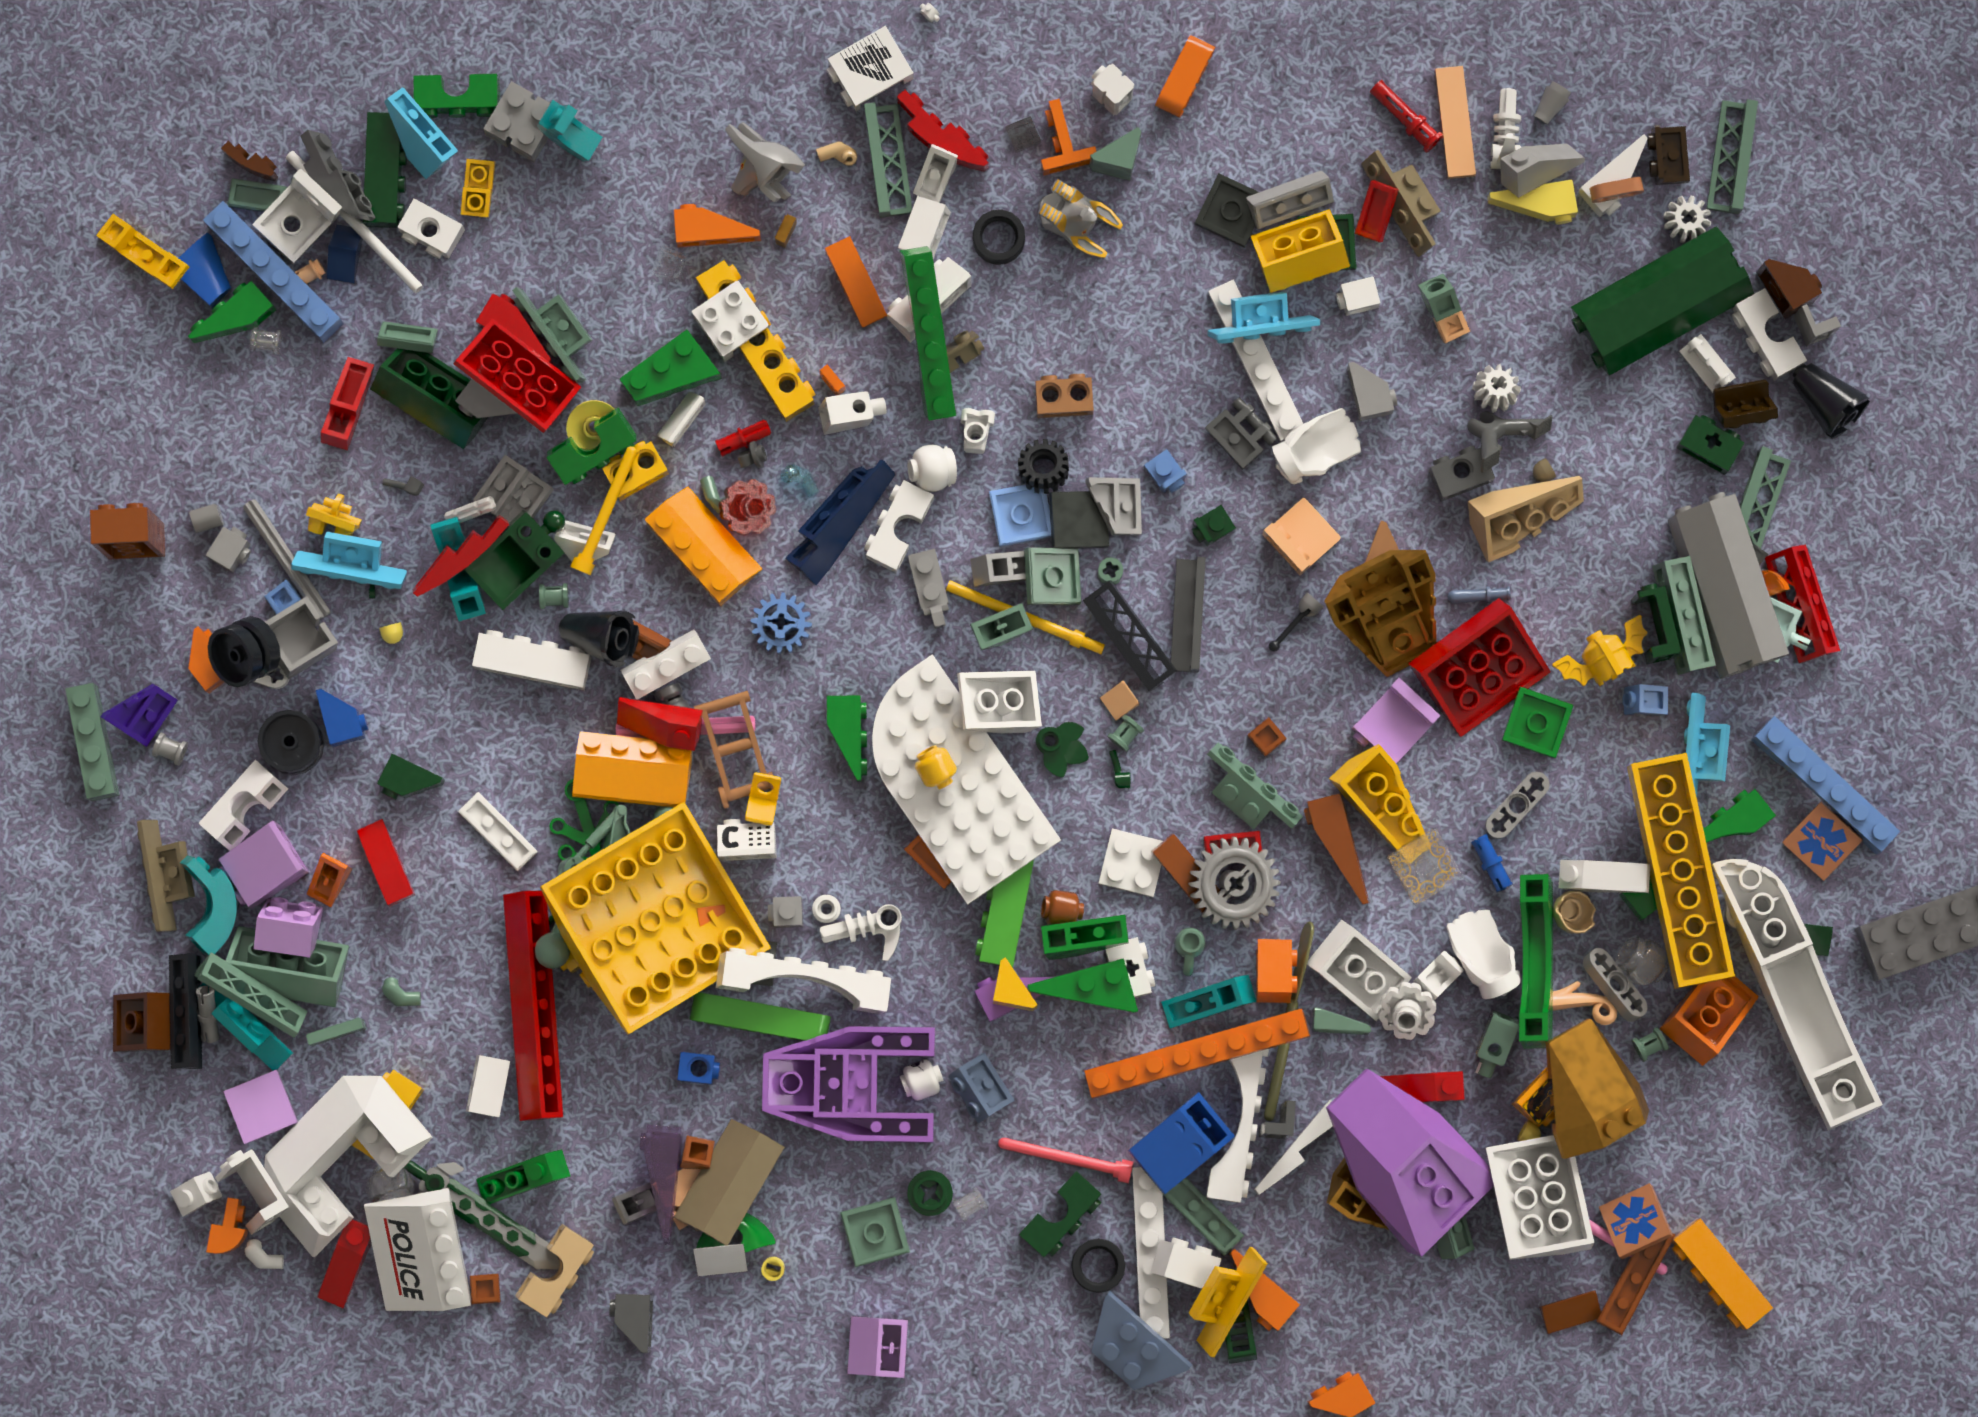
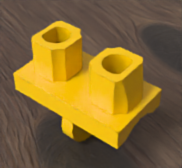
M338 494L335 500L325 497L323 505L314 503L312 507H308L306 516L310 517L308 531L321 535L324 533L328 523L336 526L334 533L352 536L353 532L360 527L362 519L348 515L351 513L352 506L343 504L345 495Z

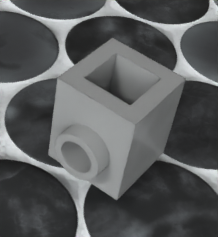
M223 527L206 556L234 573L239 563L243 565L249 558L251 550L248 548L251 544L245 540L247 534L235 527H232L231 530Z
M773 897V904H768V921H774L775 928L803 927L802 897Z

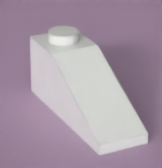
M1644 134L1580 188L1579 195L1599 217L1605 213L1608 216L1612 215L1622 206L1619 202L1622 198L1592 203L1589 188L1597 184L1631 178L1648 139Z
M1560 860V889L1581 892L1649 893L1650 864Z

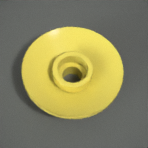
M590 400L579 404L572 410L567 419L566 431L568 438L572 437L577 446L582 449L589 450L595 448L601 440L597 432L592 430L589 424L613 411L614 408L608 403L598 400Z

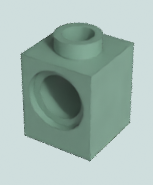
M1444 274L1418 285L1425 306L1436 322L1462 311L1455 290Z

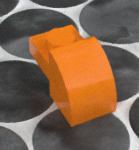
M227 1197L223 1225L211 1224L206 1252L216 1254L228 1253L237 1249L244 1242L248 1230L238 1228V1222L243 1223L246 1206H242L241 1199Z

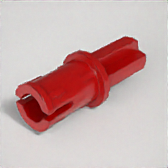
M761 420L744 429L739 427L737 432L719 440L717 439L715 442L721 456L724 457L726 454L744 446L746 449L749 448L750 442L769 436L771 429L766 420Z

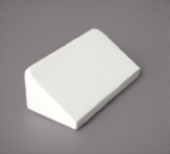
M688 392L657 436L671 447H675L706 405L704 398L693 392Z

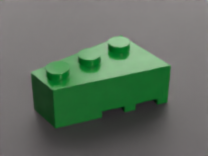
M686 329L619 380L636 405L641 406L687 389L690 390L697 386L720 380L722 377Z

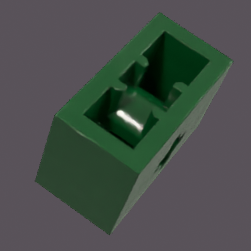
M1695 415L1676 448L1726 475L1745 442L1740 440L1741 436L1730 429L1724 431L1716 427V422L1705 415H1701V417ZM1711 437L1716 439V446L1712 449L1707 446L1709 443L1707 440Z

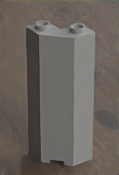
M1725 492L1708 497L1709 502L1691 508L1689 505L1675 510V515L1667 520L1679 557L1690 556L1720 679L1746 672L1755 666L1781 659L1789 654L1736 494L1726 496Z

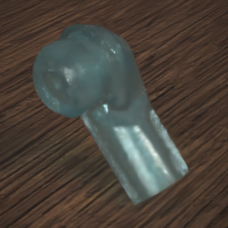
M791 464L781 471L782 481L785 483H800L807 498L820 492L808 469Z

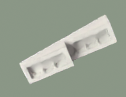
M1331 1100L1324 1105L1255 1187L1254 1191L1257 1195H1260L1302 1164L1305 1160L1299 1151L1333 1126L1326 1109L1332 1102Z

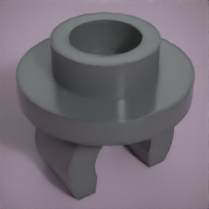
M755 441L750 442V449L740 452L738 457L741 468L755 463L757 468L760 469L764 467V461H767L763 445H758Z

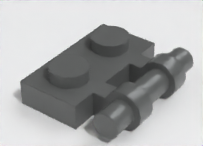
M1239 397L1232 403L1238 411L1234 417L1225 409L1205 427V430L1243 470L1263 452L1264 449L1257 443L1261 438L1270 446L1277 440V437L1271 431L1272 427L1267 422L1263 423L1254 413L1255 409L1251 404L1247 405ZM1245 419L1256 430L1251 435L1240 424Z

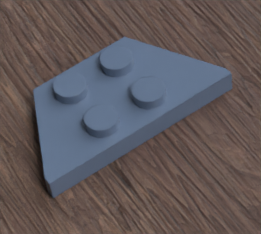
M1109 1291L1104 1299L1091 1351L1133 1390L1190 1369L1192 1364Z

